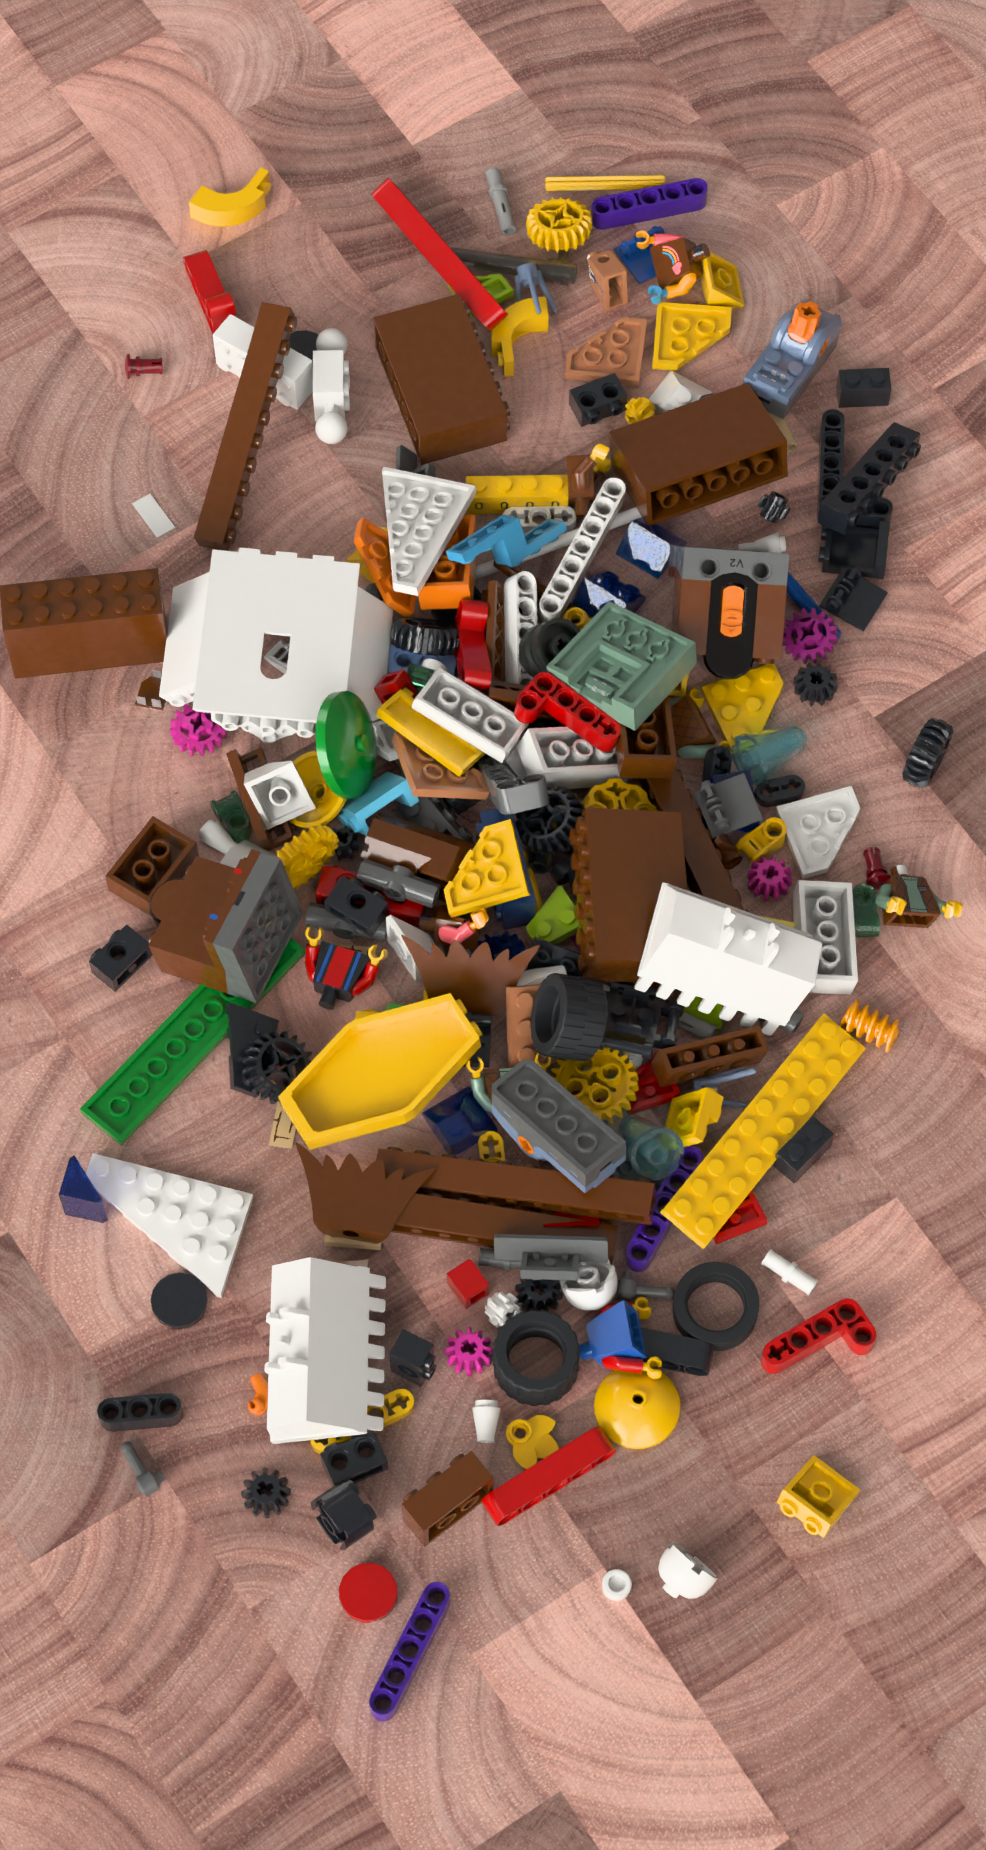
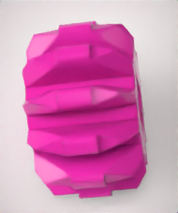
M773 855L768 861L764 856L760 858V863L753 861L751 869L747 872L749 880L747 886L749 889H754L755 897L762 894L766 902L769 896H772L775 901L779 899L780 894L786 896L788 887L792 885L793 879L790 877L791 867H785L786 862L784 859L776 862V857Z
M467 1327L466 1334L457 1329L455 1331L456 1338L449 1337L447 1339L449 1347L445 1348V1355L449 1357L447 1360L448 1366L456 1365L455 1372L457 1374L465 1369L468 1377L472 1375L473 1369L481 1374L483 1372L482 1365L490 1366L491 1364L489 1359L493 1355V1348L489 1347L491 1339L489 1337L482 1338L483 1331L481 1329L475 1334H472L471 1327ZM468 1348L470 1352L474 1351V1354L464 1353V1350Z

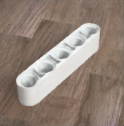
M528 571L519 572L504 582L506 682L521 683L522 685H528L533 677L527 673L520 663L519 643L521 638L519 632L523 635L529 628L537 625V585L534 575Z

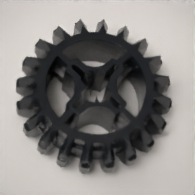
M400 617L393 621L390 633L391 644L396 648L427 656L452 655L458 649L460 640L457 639L458 629L455 625L423 617Z
M931 718L924 724L903 768V780L909 782L908 784L922 789L929 785L950 745L949 743L953 735V727L936 718Z
M555 784L552 789L547 786L549 804L540 808L515 813L518 818L516 826L522 844L536 854L539 852L544 856L548 852L556 856L558 849L566 852L565 846L570 844V830L575 829L577 818L581 817L585 809L575 793L565 786L561 788ZM563 805L566 806V809L556 808V806ZM535 831L545 832V835H536Z
M276 1030L269 1034L263 1033L258 1039L255 1038L251 1042V1046L245 1050L247 1056L241 1062L248 1066L242 1070V1074L249 1075L250 1077L246 1080L245 1084L252 1083L254 1085L252 1093L255 1094L259 1091L261 1093L260 1100H265L269 1097L270 1104H275L278 1101L280 1103L278 1096L293 1082L292 1067L295 1065L297 1077L310 1064L311 1060L308 1057L312 1055V1051L305 1052L303 1049L306 1042L297 1043V1035H293L289 1039L287 1031H283L279 1035ZM263 1053H264V1055H265L264 1060H265V1064H266V1067H265L264 1070L262 1069V1065H261V1059H262ZM277 1065H279L280 1067L283 1065H287L281 1070H278V1068L275 1070H271Z

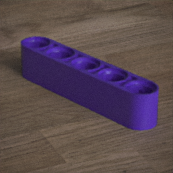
M693 178L596 198L592 202V225L596 229L605 230L702 210L707 203L708 185L703 179Z
M687 1146L680 1150L657 1191L652 1224H639L631 1238L626 1251V1264L632 1271L643 1272L647 1270L673 1223L660 1213L661 1211L658 1207L666 1205L679 1190L674 1189L670 1184L673 1182L684 1184L702 1162L703 1154L697 1147ZM686 1159H692L697 1164L694 1166H688L684 1164L683 1161ZM654 1228L659 1233L655 1236H650L645 1233V1230ZM640 1251L643 1252L646 1255V1257L643 1259H635L632 1256V1254L634 1252Z
M432 1582L424 1589L370 1695V1712L378 1721H388L396 1714L449 1609V1589L441 1582ZM434 1593H440L445 1599L440 1604H433L429 1601V1597ZM421 1619H426L432 1624L429 1629L424 1631L417 1629L415 1625ZM411 1645L418 1649V1653L413 1657H406L402 1654V1650L406 1646ZM394 1672H400L405 1676L404 1680L399 1684L391 1683L388 1678ZM380 1699H387L391 1702V1706L385 1711H380L375 1708V1703Z

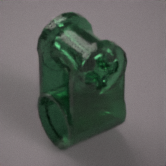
M231 791L230 795L215 801L213 799L210 801L214 815L234 842L248 841L252 834L250 819L236 791ZM237 825H243L241 828H234Z
M867 884L857 885L852 890L855 938L879 937L880 919L875 902V890Z

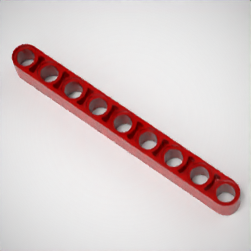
M389 177L371 193L372 197L456 294H460L464 303L467 302L471 312L488 331L491 332L508 316V313Z

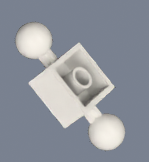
M328 328L318 335L316 340L317 350L313 351V402L315 421H317L315 431L318 438L324 443L336 444L345 438L348 430L345 411H350L349 360H344L348 341L342 331L336 328Z

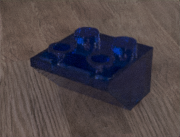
M604 571L584 577L571 604L583 609L591 617H594L608 601L635 613L644 603L646 596L642 595L640 589L636 586L621 582L619 576L615 573Z

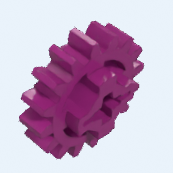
M803 608L802 615L799 616L793 612V620H785L787 628H784L782 645L786 646V654L792 653L794 661L801 657L803 664H806L808 659H812L815 664L819 656L824 660L827 659L825 652L833 653L832 644L838 642L837 636H835L838 632L836 626H833L832 617L826 619L825 611L818 615L816 608H812L811 613H807L805 608ZM823 627H824L825 630H826V638L823 637V634H822V632H823V631H822V628H823ZM793 634L797 638L796 645L792 641Z

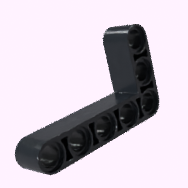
M836 409L825 411L821 421L817 521L820 503L832 491L828 489H834L843 479L845 418L842 412ZM883 497L876 499L869 512L863 513L855 527L878 529L880 521L890 522L893 511L891 501Z

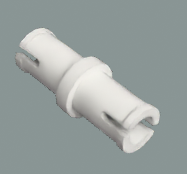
M770 1249L761 1263L781 1276L783 1282H790L808 1296L818 1283L817 1279L799 1269L797 1263L794 1261L790 1263L772 1249Z

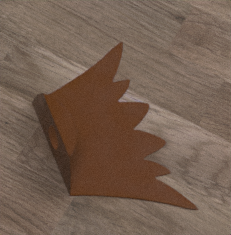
M401 935L418 968L428 999L451 993L455 1001L460 999L466 1010L472 1011L474 1014L505 1016L506 987L517 986L525 968L540 947V945L531 947L509 960V949H506L493 961L487 942L482 943L469 957L464 947L457 940H454L450 946L448 956L445 957L440 948L432 943L430 955L419 944Z
M296 1143L308 1181L313 1222L324 1235L374 1244L384 1241L390 1235L393 1226L410 1199L436 1169L423 1170L402 1180L404 1169L401 1168L385 1179V1168L382 1159L372 1163L362 1173L357 1160L349 1153L340 1169L337 1170L334 1161L328 1155H325L324 1164L321 1165L306 1148Z

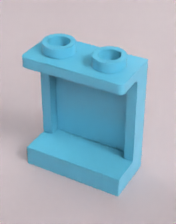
M387 771L371 783L370 788L363 796L346 799L338 818L344 827L347 826V828L352 829L356 833L359 832L367 835L369 827L365 822L366 818L393 800L411 807L419 802V799L412 796L406 778Z

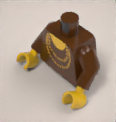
M597 444L592 454L566 456L570 505H575L576 517H586L590 504H593L595 500L594 481L598 478V471L607 474L611 468V460L606 458L610 449L603 444Z

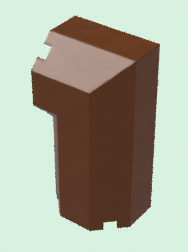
M380 812L379 817L376 816L373 819L364 843L367 844L368 851L362 850L361 863L368 859L391 868L395 865L406 867L415 876L440 884L441 890L438 900L446 902L444 888L449 881L452 882L459 871V865L469 850H472L476 844Z

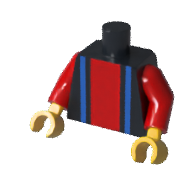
M311 926L306 929L305 935L310 943L306 945L305 967L308 979L314 983V991L322 994L319 1001L321 1007L333 1010L337 999L351 1002L354 996L361 995L374 985L380 969L379 961L384 960L388 955L386 949H383L381 956L377 957L375 955L377 945L369 948L368 955L324 941L319 945L318 940L323 936V929L319 928L317 938L311 936Z

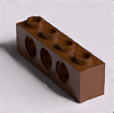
M759 1025L661 1049L651 1064L661 1088L760 1063L768 1053L769 1048Z

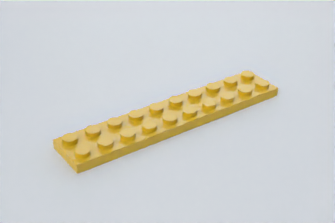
M823 1013L660 1213L704 1249L776 1161V1153L810 1119L866 1048Z

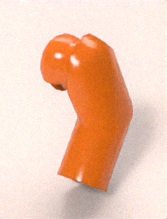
M262 1373L255 1374L250 1378L256 1394L252 1402H248V1410L256 1416L264 1414L268 1409V1383Z

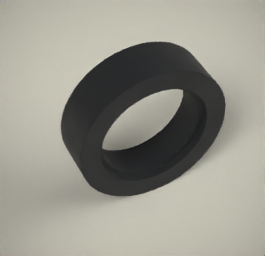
M707 1262L690 1269L680 1279L674 1294L673 1318L682 1336L711 1343L715 1347L714 1351H725L744 1342L756 1325L759 1312L758 1291L751 1278L738 1267L724 1262ZM712 1282L723 1283L733 1288L739 1294L743 1302L744 1313L734 1326L725 1330L714 1331L706 1329L695 1322L688 1309V1300L691 1294L701 1285Z

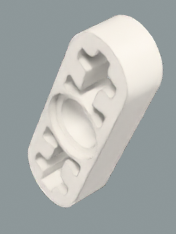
M568 506L510 507L503 513L506 516L518 517L523 533L539 525L532 520L537 515L544 516L546 519H551V516H554V520L563 521V516H567L568 522H565L566 532L572 531L576 526L575 510ZM525 516H528V523H525Z

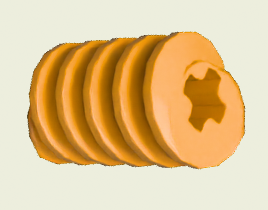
M857 999L847 1009L840 1027L842 1028L847 1023L846 1032L851 1033L856 1029V1037L859 1039L866 1034L867 1043H871L876 1038L877 1048H881L886 1043L885 1051L889 1053L901 1030L898 1028L899 1020L896 1019L889 1024L888 1014L879 1019L878 1009L869 1014L870 1005L866 1004L862 1009H859L860 1000Z

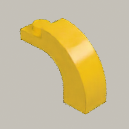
M260 167L247 186L235 193H218L202 185L189 201L191 218L204 224L221 227L239 225L253 219L266 207L265 196L271 189L269 171Z
M546 296L538 297L541 308L540 314H537L532 298L524 299L505 309L508 316L492 330V357L497 356L498 367H503L504 376H514L512 347L516 340L525 334L548 331Z

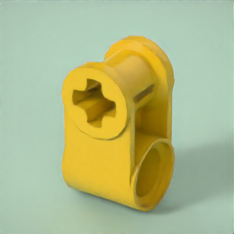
M777 817L767 819L756 829L745 834L736 844V848L738 851H743L749 857L751 864L753 861L760 863L762 856L767 859L785 844L787 830L785 822ZM771 831H776L780 835L771 836L768 833Z

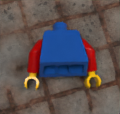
M639 1297L635 1304L625 1302L624 1300L619 1303L607 1304L597 1317L588 1322L586 1326L589 1341L579 1345L581 1359L586 1361L593 1358L603 1367L610 1370L631 1373L646 1371L651 1379L661 1378V1370L651 1369L652 1367H662V1361L658 1357H651L647 1362H643L647 1355L640 1319L646 1320L651 1317L652 1313L651 1308L648 1307V1300L645 1297Z

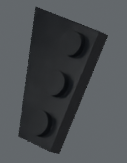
M228 1002L226 1004V1014H228L229 1023L227 1039L230 1040V1089L256 1098L260 1095V1092L252 1093L254 1085L252 1083L245 1084L246 1080L250 1077L249 1075L242 1074V1070L248 1066L241 1062L247 1056L245 1050L251 1046V1042L255 1038H260L259 1036L263 1033L269 1034L272 1031H276L279 1020ZM264 1053L261 1059V1065L263 1070L266 1067Z

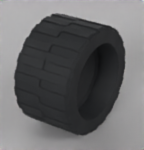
M559 973L550 974L542 981L533 1002L530 1028L534 1048L542 1056L583 1062L588 1061L598 1051L607 1026L608 1002L603 985L596 979Z
M536 1309L520 1312L513 1318H509L497 1332L493 1351L495 1379L498 1380L500 1388L511 1399L513 1398L523 1405H549L551 1402L560 1400L562 1396L568 1393L577 1379L580 1346L575 1331L572 1330L571 1325L564 1321L561 1316L546 1310L537 1311ZM541 1337L555 1343L563 1352L564 1360L562 1367L555 1374L543 1379H531L520 1375L512 1368L509 1361L511 1349L524 1339Z

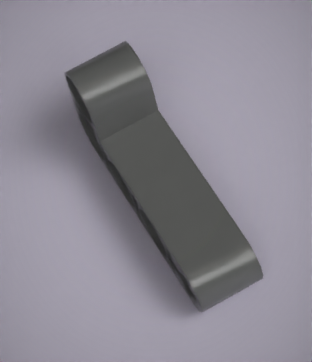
M492 757L478 762L479 771L483 774L489 789L488 797L501 814H515L549 804L545 775L533 774L515 778L505 763L502 764Z

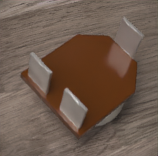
M152 669L153 677L150 676L141 682L135 705L163 711L168 701L159 697L162 673Z

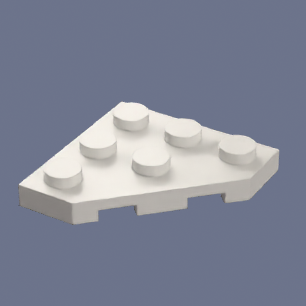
M852 786L776 807L777 817L786 824V840L802 880L828 872L856 821L861 808Z

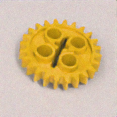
M320 824L316 828L312 826L308 832L303 830L299 837L293 836L292 842H286L281 850L276 851L278 854L276 857L281 858L293 889L298 890L301 884L304 883L306 885L311 877L315 878L316 874L323 870L324 864L331 861L329 857L336 854L334 850L339 847L337 844L339 839L327 825L322 827Z
M604 1048V1050L598 1049L594 1056L585 1062L557 1059L556 1062L559 1069H551L554 1079L570 1093L576 1090L581 1091L573 1096L602 1121L607 1119L611 1124L614 1123L613 1115L616 1114L622 1118L623 1113L621 1109L630 1110L629 1101H636L635 1092L639 1091L638 1083L636 1082L638 1081L637 1072H634V1063H629L628 1055L621 1056V1051L619 1050L611 1052L609 1048ZM584 1067H591L588 1071H580ZM612 1074L617 1075L613 1079L606 1078L607 1076ZM600 1098L607 1099L606 1101L601 1103L596 1102Z

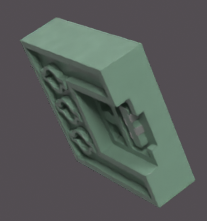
M608 601L546 667L548 673L558 678L618 723L636 730L697 664L696 643Z

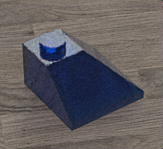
M469 1086L422 1112V1116L446 1152L455 1156L477 1144L480 1136L488 1131L498 1132V1128L488 1113L474 1098L473 1091Z

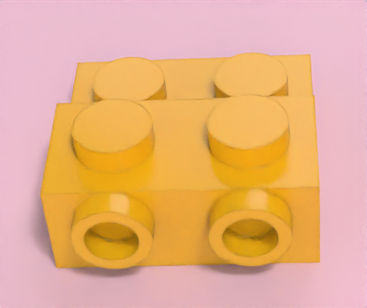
M704 1087L700 1090L672 1098L659 1148L670 1152L703 1142L707 1134V1125L718 1122L722 1112L721 1106L724 1097L719 1095L717 1090Z
M813 1455L783 1489L777 1503L786 1516H795L801 1520L807 1532L812 1535L819 1534L824 1538L840 1519L842 1513L858 1496L860 1489Z

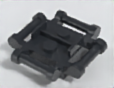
M611 981L610 990L605 991L608 1002V1019L599 1050L609 1048L642 1055V1058L650 1059L653 1048L665 1049L676 1046L677 1038L675 1035L679 1018L684 1013V1006L678 1004L677 1001L664 1002L665 999L656 996L657 987L650 986L646 992L635 989L636 983ZM661 1016H666L668 1020L665 1033L658 1035L657 1031Z

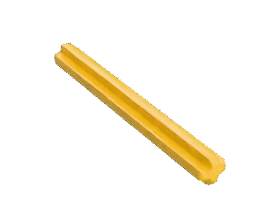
M664 175L551 176L545 179L546 191L638 190L665 184Z

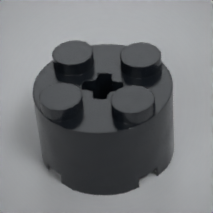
M351 1480L338 1482L311 1501L312 1510L318 1508L321 1514L316 1517L318 1523L334 1544L342 1543L340 1548L342 1550H346L373 1531V1520L377 1518L373 1508L368 1503L364 1505L358 1497L360 1494L359 1490Z

